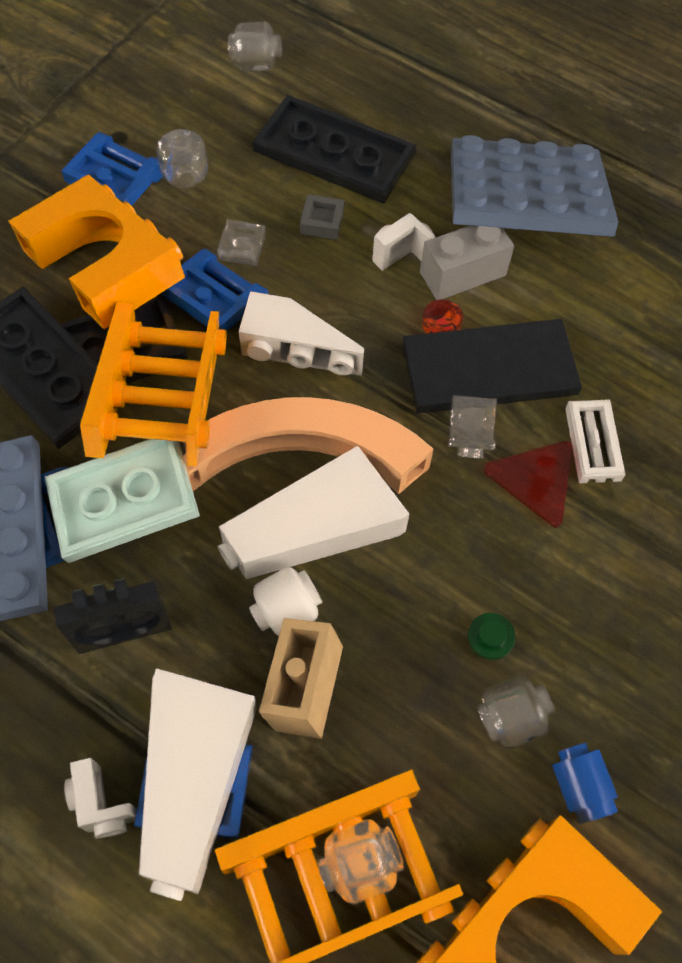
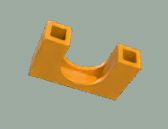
M89 174L9 220L23 251L42 270L86 244L98 241L118 242V245L109 254L69 278L83 310L103 329L110 326L117 302L134 304L135 310L185 278L180 263L183 255L177 243L170 237L164 238L149 219L143 220L127 201L122 203L116 198L107 184L101 185Z
M561 815L550 820L547 824L540 818L520 840L526 849L514 863L509 858H505L489 876L486 882L492 889L480 904L474 898H471L454 917L451 923L458 930L443 946L436 940L424 952L417 963H496V939L504 918L516 905L529 898L547 899L566 908L614 955H630L662 911Z

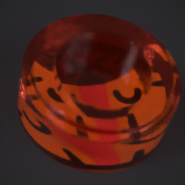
M439 299L432 301L424 309L422 328L425 333L461 330L463 312L456 303L450 300Z

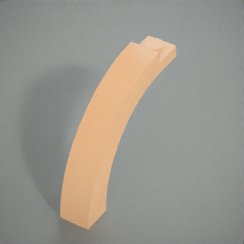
M288 397L243 405L207 420L210 421L209 445L207 449L200 448L197 467L187 466V451L183 458L192 490L194 491L222 470L253 456L286 450H304L339 457L358 446L386 484L397 494H400L429 469L434 449L417 434L400 423L364 407L331 399Z

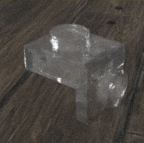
M452 396L448 447L458 448L457 456L483 459L484 451L495 450L496 441H493L497 399Z

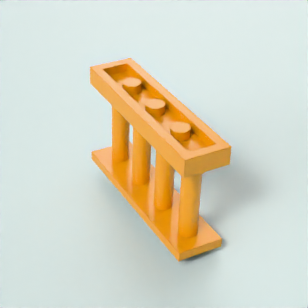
M116 303L80 423L85 457L104 459L109 440L115 441L117 436L186 442L187 466L197 467L200 448L207 449L209 445L210 421H205L217 355H225L227 332L226 330L219 329V312L210 311L207 331L198 332L143 327L142 322H136L134 304ZM141 343L203 349L200 361L135 355L133 351L134 347L140 348ZM133 373L197 378L194 391L127 386L125 381L126 376L132 377ZM125 404L191 409L188 424L118 418L116 413L118 407L124 408Z
M412 770L215 849L221 871L225 875L235 872L237 880L243 879L270 963H308L418 914L422 915L425 924L454 912L450 900L463 895L461 887L457 884L444 891L440 890L408 811L412 808L409 799L416 797L420 790ZM380 811L384 819H390L421 898V901L393 913L379 877L372 878L371 864H373L371 857H368L363 846H366V843L361 833V829L365 827L362 819ZM331 831L334 832L336 839L341 838L372 919V922L344 934L341 933L312 849L316 848L314 839ZM283 851L287 859H293L322 942L294 956L290 954L263 870L267 868L265 859Z

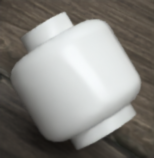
M285 567L254 586L253 594L256 603L250 606L249 609L262 631L271 628L279 636L284 618L315 621L318 617L317 606L323 602L305 570L298 573L291 567Z

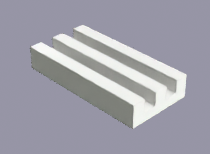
M610 400L569 401L565 410L579 483H588L589 479H595L596 483L605 482L607 478H612L613 482L622 481L625 476V470ZM580 411L583 413L593 468H590ZM593 411H599L610 467H604L600 438Z

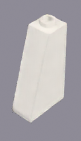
M356 446L219 526L223 543L218 546V549L231 570L238 567L244 577L249 579L278 571L285 567H292L398 537L406 532L409 513L365 454Z
M157 668L152 681L139 875L153 880L150 892L182 901L184 891L199 894L257 706L255 696Z

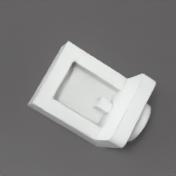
M409 213L392 225H385L374 236L372 261L383 271L410 252L422 260L424 242L436 238L428 225L421 223L415 216Z
M92 758L71 762L72 778L65 780L64 789L69 810H76L77 826L87 832L94 831L95 838H105L126 832V823L135 821L137 809L130 803L106 808L101 766Z

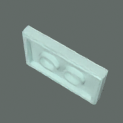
M148 439L105 455L104 459L95 458L44 477L61 556L67 563L200 516L180 444L177 441Z

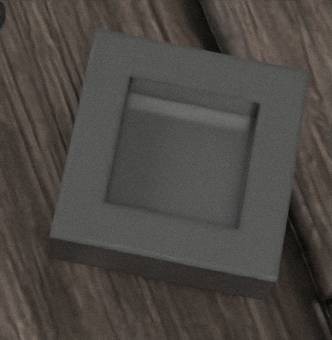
M307 194L300 221V234L338 240L345 211V200Z

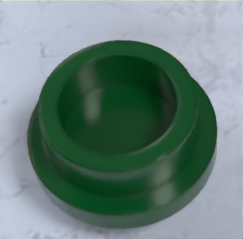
M481 614L473 620L468 629L469 645L473 652L483 659H502L514 647L516 640L515 630L509 620L500 614Z

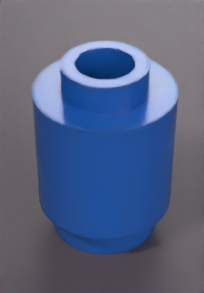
M583 743L559 751L558 755L561 762L553 764L552 767L569 813L575 812L578 823L583 824L618 812L613 800L618 796L600 749L589 752L587 744Z

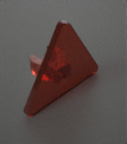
M563 441L485 464L483 470L485 475L554 528L562 524L572 444L570 442Z

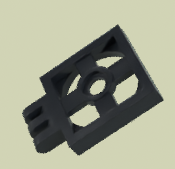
M125 578L114 580V589L107 590L103 583L93 586L94 594L87 595L84 589L72 591L73 602L53 607L56 626L78 654L172 630L168 611L155 581L129 587Z

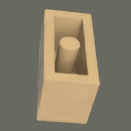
M291 618L283 619L259 713L276 732L322 739L343 645L330 623Z

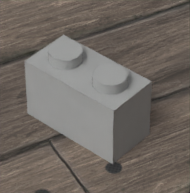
M470 225L425 241L420 273L436 300L439 301L506 276L514 244L503 228Z

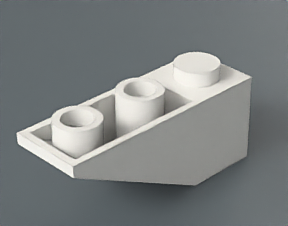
M250 291L239 329L241 355L249 356L258 361L273 360L290 363L297 368L312 367L329 370L338 375L352 374L362 376L364 348L291 298Z

